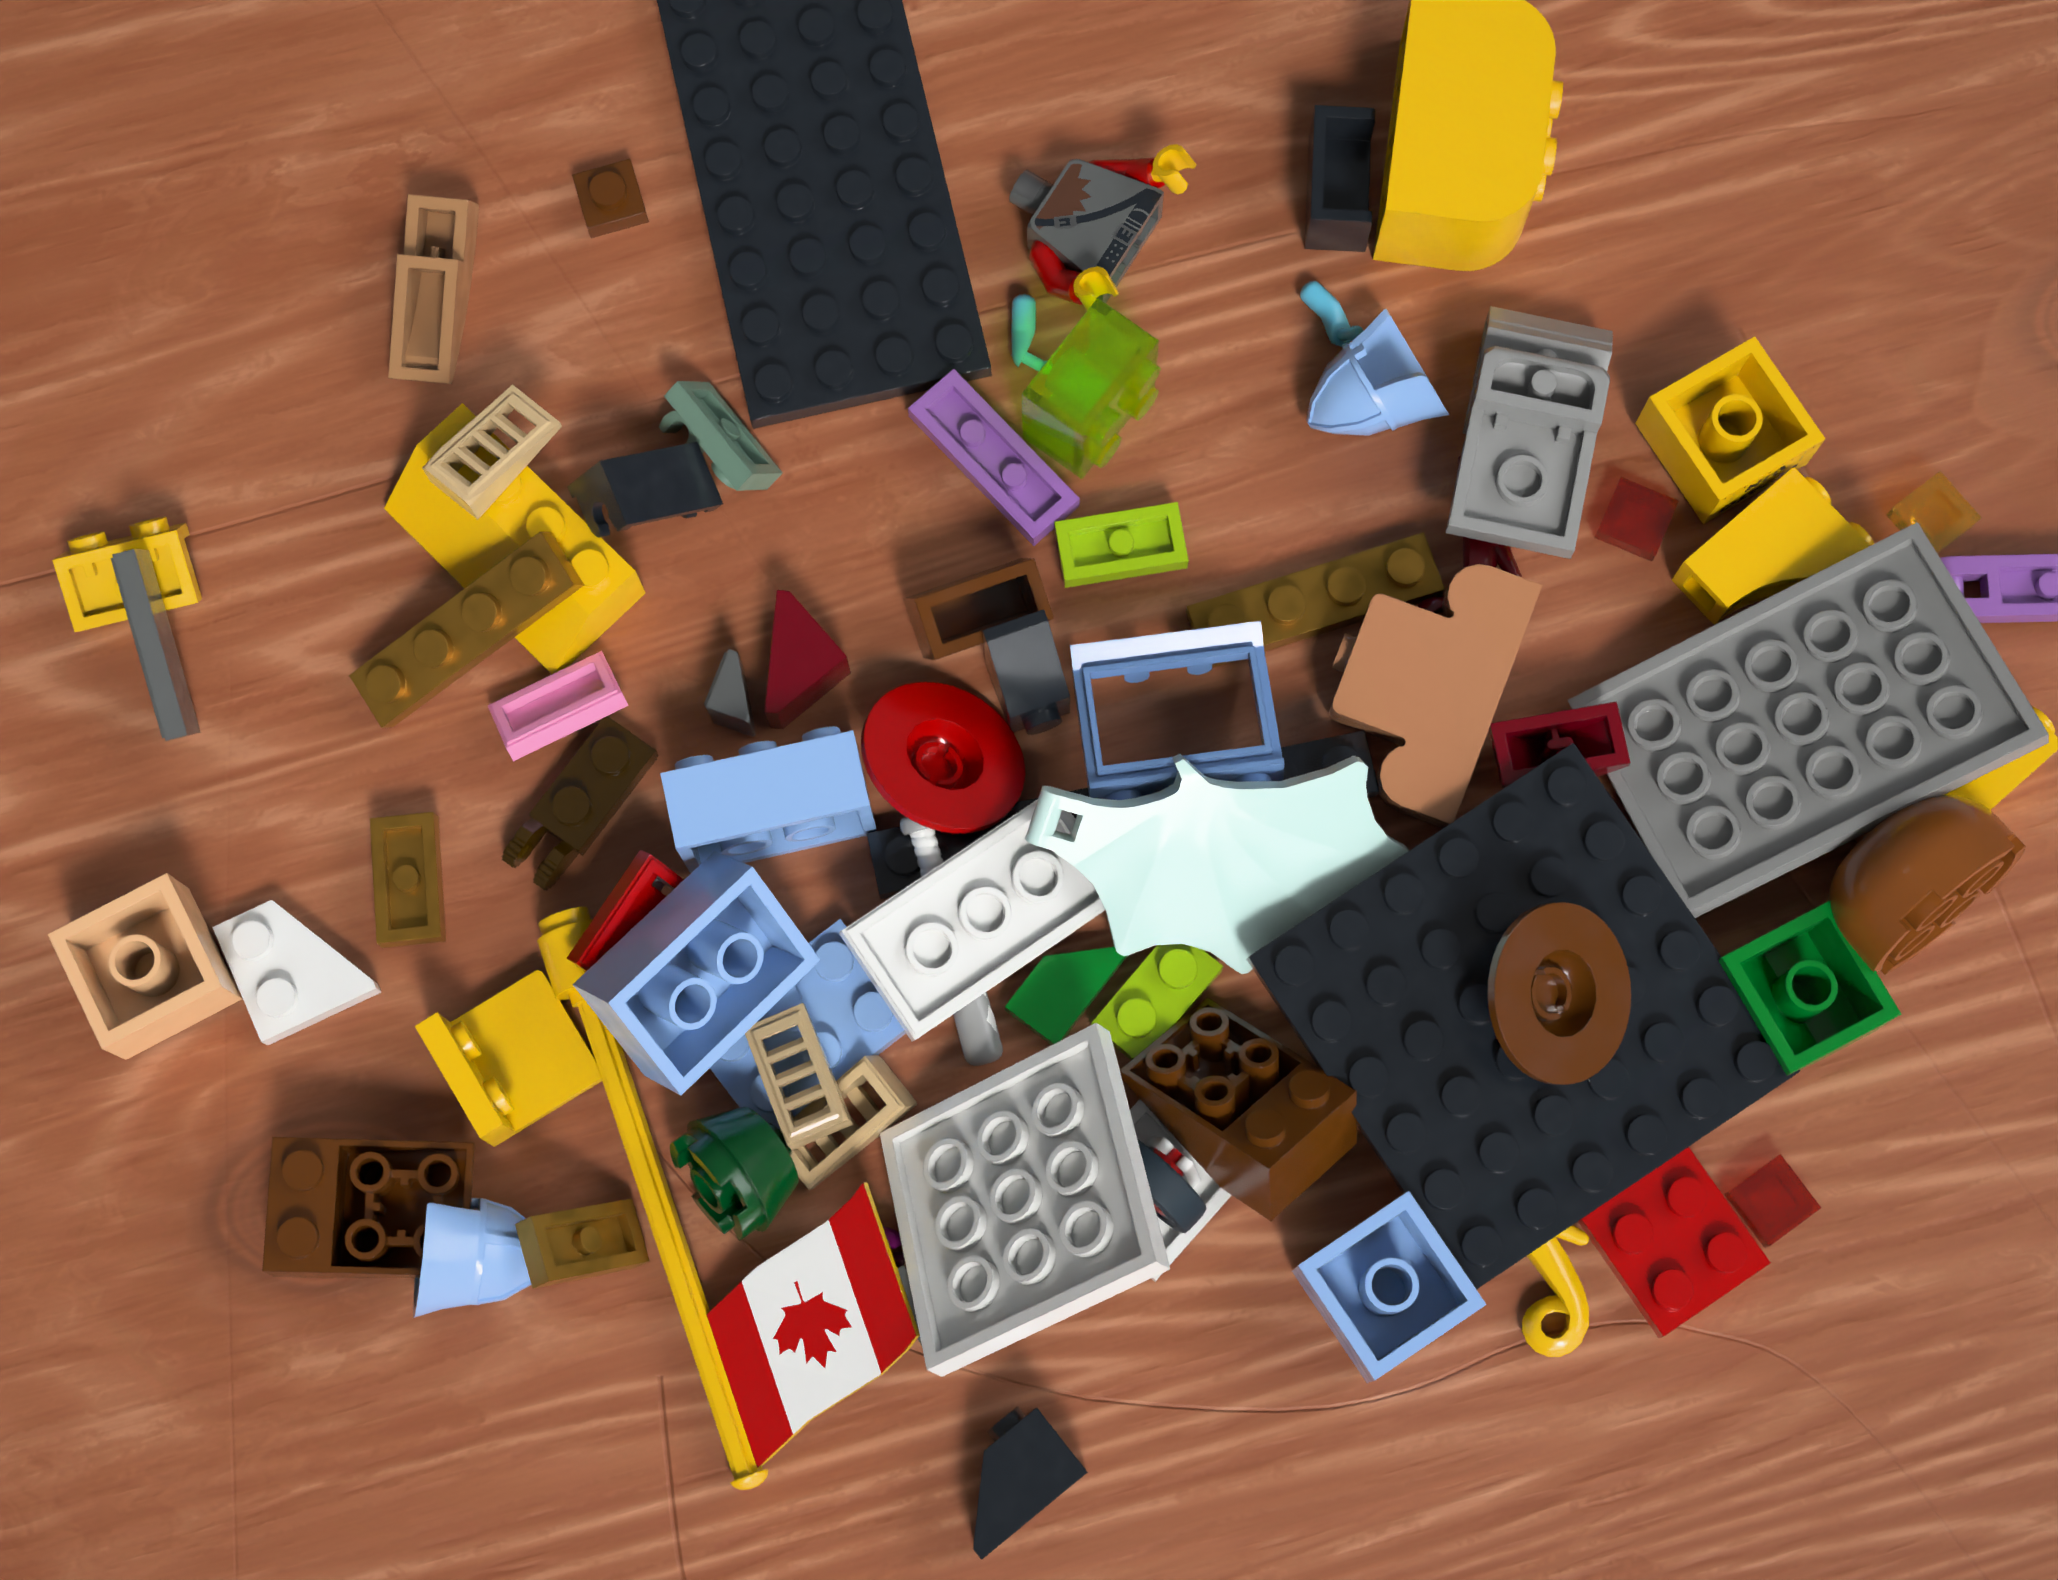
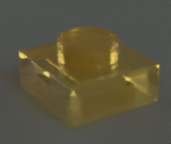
M1941 471L1901 500L1887 513V517L1899 530L1918 522L1937 554L1974 527L1982 518Z

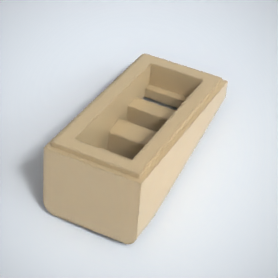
M512 384L443 445L422 469L431 483L478 520L558 432L562 425ZM514 409L536 426L528 434L524 433L507 419ZM497 428L517 443L509 451L490 436ZM480 446L498 459L491 467L474 454ZM464 464L480 476L475 482L470 483L458 473Z
M804 1003L756 1022L745 1033L776 1119L789 1148L792 1150L853 1125ZM798 1025L802 1035L801 1038L767 1051L764 1039ZM802 1051H808L810 1061L776 1074L773 1066L774 1063ZM812 1074H817L820 1084L786 1098L782 1087ZM825 1096L828 1108L795 1121L791 1110Z
M879 1055L864 1056L836 1081L843 1100L848 1097L867 1122L860 1128L851 1117L853 1125L840 1130L847 1139L840 1146L831 1134L816 1140L815 1142L827 1156L820 1163L817 1162L805 1145L794 1150L791 1149V1158L795 1164L798 1177L808 1190L814 1189L878 1138L881 1132L889 1129L917 1105L913 1096ZM866 1081L871 1084L886 1103L883 1109L880 1110L861 1086ZM825 1096L811 1102L794 1117L795 1121L828 1108Z

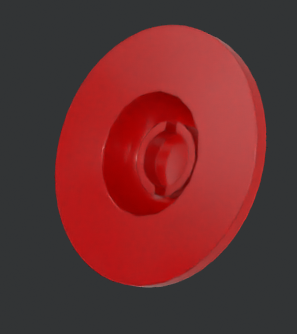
M936 682L905 684L882 696L873 706L864 722L861 733V753L866 771L872 783L892 807L922 826L947 833H973L992 827L1005 818L1020 798L1025 781V764L1022 750L1013 731L1010 730L1008 724L992 707L965 690Z

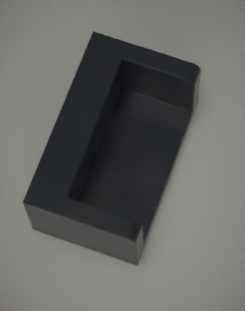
M1315 105L1308 147L1305 249L1366 251L1372 226V212L1369 211L1371 138L1376 116L1374 108Z

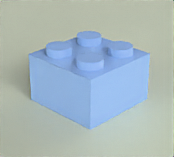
M1409 1191L1292 1270L1366 1383L1375 1381L1487 1305Z

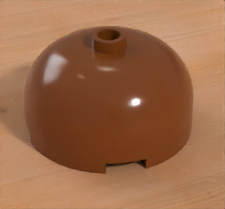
M1947 794L1927 798L1897 811L1880 822L1870 832L1853 840L1856 845L1846 855L1836 870L1830 885L1828 901H1831L1835 922L1848 943L1873 972L1876 971L1878 973L1881 970L1886 975L1912 959L1956 924L1953 920L1967 910L1980 896L1978 889L1984 894H1989L2015 866L2023 855L2026 846L1990 809L1977 801Z

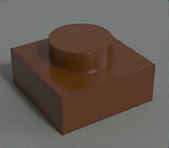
M631 159L572 175L591 238L649 222Z

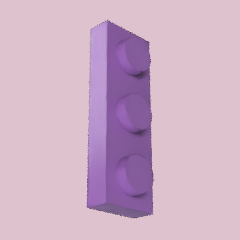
M955 369L950 371L908 408L909 417L1033 546L1054 529L1055 521L1066 519L1080 506V498Z

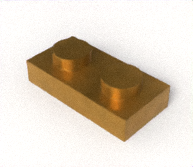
M434 812L370 818L377 944L381 948L445 942L446 931L439 817Z
M632 1198L530 1216L515 1224L533 1289L634 1269L650 1261Z

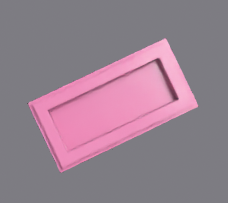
M600 651L488 705V708L507 751L513 761L627 707L628 703L603 652Z

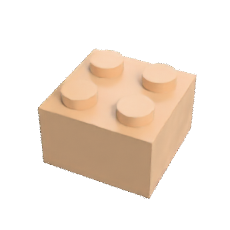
M168 873L48 934L101 1048L122 1059L127 1060L242 1000L241 994L190 889Z

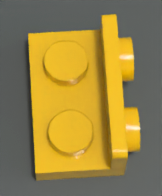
M166 516L129 525L131 536L108 541L105 531H100L68 540L70 550L62 553L52 561L74 632L128 620L111 558H113L112 554L132 549L149 550L166 610L201 601L202 596L184 540L190 535L187 524L181 523L169 526Z

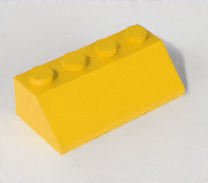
M462 403L416 445L384 509L463 588H466L540 531L551 532L584 586L514 638L552 675L569 667L646 592L636 571L601 537H596L589 529L587 523L528 466L522 470L478 520L430 482L422 467L443 445L476 417ZM494 433L490 435L508 451L510 450ZM482 446L474 453L490 467L498 461L495 456ZM466 464L458 471L470 483L475 482L480 477Z

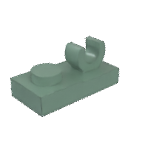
M677 381L664 395L675 411H671L663 417L659 426L660 430L663 433H677L685 424L689 430V438L685 444L698 442L701 452H706L713 461L711 468L714 474L725 485L736 491L767 490L782 475L783 472L710 382Z

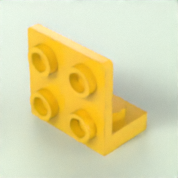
M540 970L532 972L452 1022L437 1012L415 1025L416 1030L479 1138L493 1147L602 1081L595 1057L561 1000L555 998L552 985L546 975Z

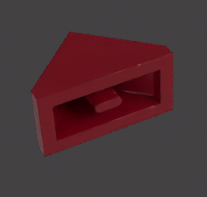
M777 590L765 715L770 728L784 729L850 675L851 671L847 656L790 591Z
M1617 701L1491 723L1489 727L1502 788L1512 784L1572 743L1576 745L1597 777L1625 768L1631 763Z

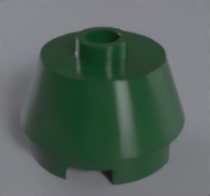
M741 1107L690 1121L687 1125V1132L670 1144V1155L675 1168L680 1169L686 1164L690 1168V1177L697 1189V1192L691 1197L697 1206L723 1234L734 1228L733 1230L739 1241L754 1230L766 1231L799 1182L798 1173L791 1158V1148L787 1146L781 1131L772 1123H767L758 1113L748 1107Z

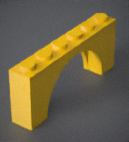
M1793 467L1682 563L1672 581L1716 625L1738 609L1765 600L1875 543L1863 527L1854 522L1848 523L1831 505V498L1828 492L1818 481L1811 477H1804ZM2032 706L2049 734V743L1947 793V795H1957L1972 799L1991 810L2058 750V737L2054 734L2055 728L2050 719L2042 711Z

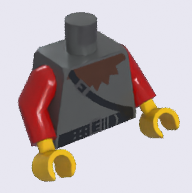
M1177 144L1168 145L1160 150L1156 157L1091 160L1090 162L1072 159L1067 163L1054 184L1029 170H1025L1019 176L1010 193L1009 202L1033 215L1027 226V247L1030 250L1029 259L1046 292L1050 296L1080 305L1083 304L1087 313L1092 317H1096L1102 312L1111 295L1115 297L1119 294L1116 287L1162 218L1164 192L1158 188L1166 185L1172 193L1177 195L1184 193L1187 189L1188 183L1179 171L1185 168L1194 169L1197 164L1182 146Z

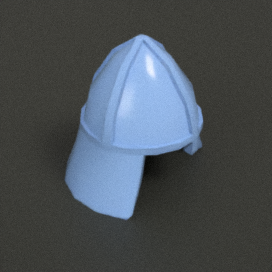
M1384 309L1352 342L1342 345L1343 349L1326 365L1310 398L1306 421L1310 428L1332 434L1369 436L1388 429L1394 431L1408 424L1446 416L1449 413L1387 309Z
M472 1198L471 1209L428 1203L420 1278L414 1279L413 1318L442 1309L502 1301L530 1286L531 1281L515 1227L516 1223L526 1218L512 1207L484 1198Z

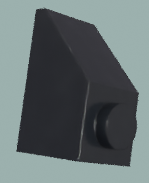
M1044 609L983 630L985 665L1010 730L1015 733L1025 729L1028 735H1034L1048 731L1061 724V716L1070 713V694Z
M1016 1407L987 1431L994 1440V1443L985 1449L983 1454L973 1550L981 1560L1088 1473L1038 1408H1035L1026 1416L1019 1407Z

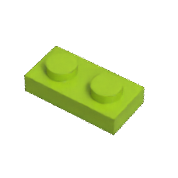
M1178 502L1054 522L1065 588L1188 568L1189 560Z
M1185 944L1157 945L1092 1021L1091 1025L1098 1023L1110 1031L1113 1046L1132 1060L1185 1016L1222 972L1224 966L1199 948Z

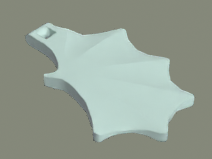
M1178 754L1172 757L1178 771L1173 785L1156 793L1125 800L1091 798L1051 786H1042L1025 837L1027 842L1057 853L1079 870L1094 885L1104 905L1113 944L1118 954L1127 956L1154 945L1185 944L1211 952L1241 974L1249 973L1252 970V967L1246 960L1250 955L1410 851L1407 846L1386 835L1375 821L1367 798L1366 781L1368 766L1362 759L1356 756H1351L1328 768L1282 781L1236 782L1206 777L1185 757ZM1062 810L1078 814L1071 834L1056 831Z

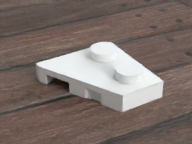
M273 900L212 927L261 1042L266 1045L273 1044L381 993L378 983Z

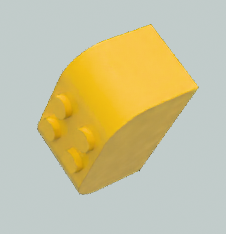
M1409 0L1399 43L1373 260L1455 271H1475L1490 267L1501 261L1517 244L1533 201H1542L1547 175L1551 176L1553 171L1557 138H1551L1550 135L1553 119H1557L1563 94V81L1553 80L1556 56L1553 32L1544 16L1527 1Z

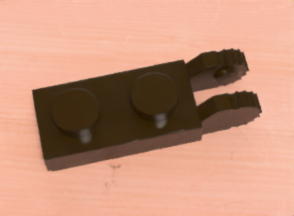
M604 717L529 813L531 819L525 822L515 833L513 839L510 840L503 851L502 860L511 867L516 868L530 856L533 849L548 831L562 842L555 846L541 862L534 875L533 883L543 890L551 889L577 855L583 856L657 760L659 756L657 751L610 717Z

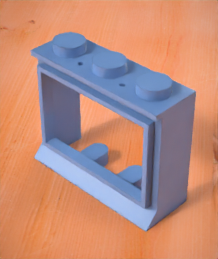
M1261 621L1070 645L1072 678L1089 797L1125 800L1145 796L1173 785L1178 773L1172 757L1103 766L1091 679L1124 675L1126 682L1138 683L1147 680L1150 676L1149 672L1187 667L1189 674L1201 675L1211 671L1212 664L1245 659H1248L1262 745L1183 755V757L1204 776L1217 780L1236 782L1283 780L1284 758L1282 757L1271 693Z

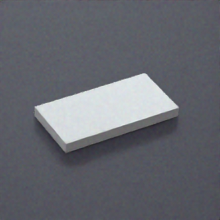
M1038 799L839 932L911 1041H915L1105 911L1094 885L1079 870L1054 851L1033 845L1025 840ZM1062 810L1056 831L1071 834L1076 820L1071 812Z

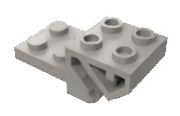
M1490 306L1485 319L1463 428L1465 438L1446 533L1571 559L1576 547L1597 432L1602 424L1608 394L1610 375L1607 373L1612 355L1613 331Z

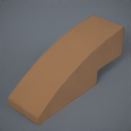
M408 194L404 254H397L388 378L452 384L471 288L479 204L466 199Z

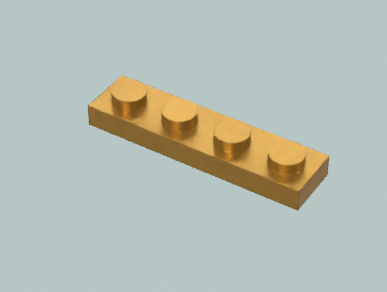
M540 531L351 673L349 677L380 727H394L583 587L584 584L552 533Z
M1423 532L1188 605L1186 607V616L1191 630L1261 621L1263 645L1266 652L1362 622L1369 604L1376 594H1385L1416 605L1432 596H1442L1445 588ZM1234 661L1214 663L1212 664V668L1228 664Z

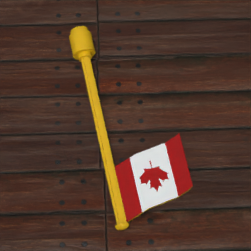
M575 907L560 911L544 918L538 923L542 936L537 940L555 998L557 1000L570 999L572 1007H578L734 1477V1481H731L730 1484L739 1490L755 1488L763 1483L768 1476V1468L763 1470L762 1466L812 1419L883 1375L912 1347L920 1336L913 1312L867 1182H863L852 1198L829 1220L757 1266L711 1311L709 1310L623 1049L573 986L585 972L566 958L593 919H591L587 907Z

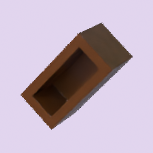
M1020 558L904 598L922 656L930 660H937L983 644V630L1044 609L1048 621L1054 619L1034 558Z

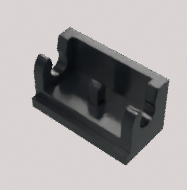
M698 442L601 460L567 486L571 497H576L589 529L598 538L610 535L609 525L602 513L603 504L608 510L609 519L618 532L628 530L632 526L682 516L685 519L696 517L697 512L715 511L723 505Z

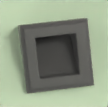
M728 649V652H725L704 705L714 724L755 737L756 733L744 667L738 652Z

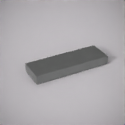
M132 549L112 554L111 562L161 736L165 738V741L201 733L149 550Z

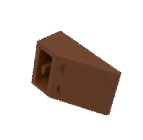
M1209 998L1204 999L1120 1070L1122 1080L1219 1187L1269 1221H1272L1357 1144V1124L1352 1114L1353 1109L1357 1105L1356 1090L1333 1076H1327L1321 1068Z
M272 1137L262 1272L273 1277L420 1278L427 1204L431 1202L471 1209L475 1143Z

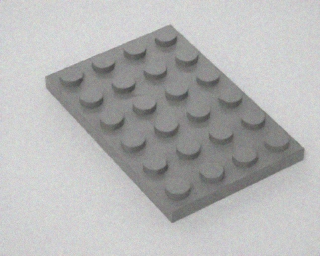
M1918 522L1568 700L1571 709L1617 701L1631 763L1625 768L1607 773V776L1645 847L1694 918L1870 832L1884 819L1911 804L1927 798L1945 795L2049 743L2047 730Z

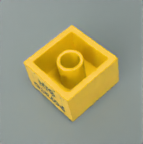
M1755 336L1650 396L1635 423L1703 524L1774 484L1793 467L1798 470L1807 465L1825 440L1817 425Z

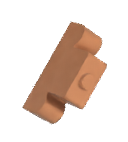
M1472 565L1458 572L1448 586L1442 603L1444 616L1385 594H1376L1369 604L1357 637L1348 633L1344 634L1332 669L1343 672V675L1332 701L1329 715L1336 722L1360 731L1365 730L1368 734L1399 745L1388 753L1377 771L1378 795L1387 806L1397 812L1442 829L1455 821L1543 585L1492 566Z

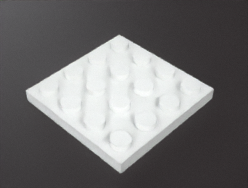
M1098 1023L1088 1026L880 1133L926 1369L936 1375L943 1377L1170 1270L1110 1031Z

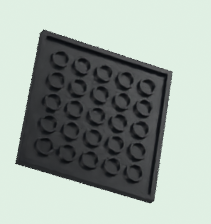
M1574 743L1246 959L1316 1065L1327 1076H1333L1357 1091V1105L1353 1109L1352 1114L1358 1128L1402 1194L1408 1191L1411 1193L1476 1290L1800 1072L1798 1070L1788 1076L1785 1074L1771 1047L1766 1042L1718 960L1721 958V955ZM1546 903H1573L1592 911L1600 917L1617 938L1623 950L1630 975V1015L1618 1050L1607 1065L1597 1074L1575 1084H1547L1537 1081L1519 1070L1503 1051L1494 1032L1489 1013V971L1500 939L1507 928L1521 914L1533 907Z

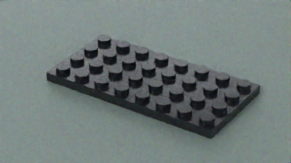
M657 0L752 428L756 429L927 391L953 369L966 382L992 376L991 363L902 0Z

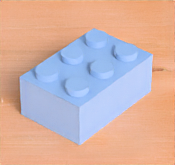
M839 727L818 728L803 734L802 742L777 747L775 741L755 742L741 747L738 750L739 756L714 761L710 755L692 756L676 762L675 770L660 773L675 848L689 872L692 873L714 851L747 863L867 836V833L877 831L854 731L841 733Z
M714 851L587 970L573 986L644 1076L682 1095L820 961V958L755 869L748 864Z

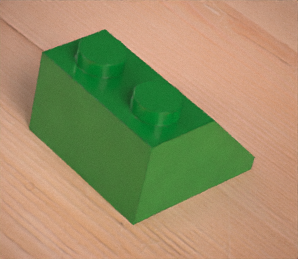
M1831 901L1772 930L1718 960L1787 1076L1862 1039L1901 1015L1900 1010L1877 972H1873L1840 932L1832 913Z

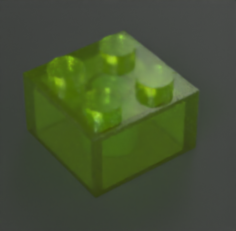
M1097 298L1023 391V438L1081 479L1084 478L1094 464L1099 468L1104 467L1122 441V437L1118 435L1120 430L1131 417L1136 421L1143 418L1157 398L1159 390L1155 388V382L1161 370L1157 365L1159 340Z

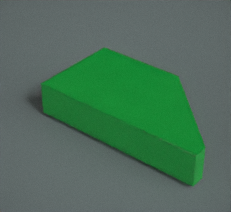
M1115 947L1044 956L1006 1004L1005 1011L1050 1045H1053L1067 1036L1127 956L1118 954Z

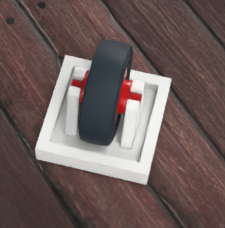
M1139 1099L1130 1109L1168 1262L1171 1265L1232 1195L1219 1187ZM1163 1273L1151 1279L1156 1282Z

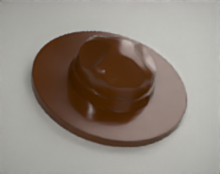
M1565 902L1546 903L1527 910L1507 928L1493 955L1488 978L1490 1018L1503 1051L1519 1070L1529 1077L1547 1084L1567 1085L1579 1083L1591 1078L1607 1065L1618 1050L1624 1037L1631 1008V982L1627 962L1617 938L1607 924L1592 911L1582 906Z

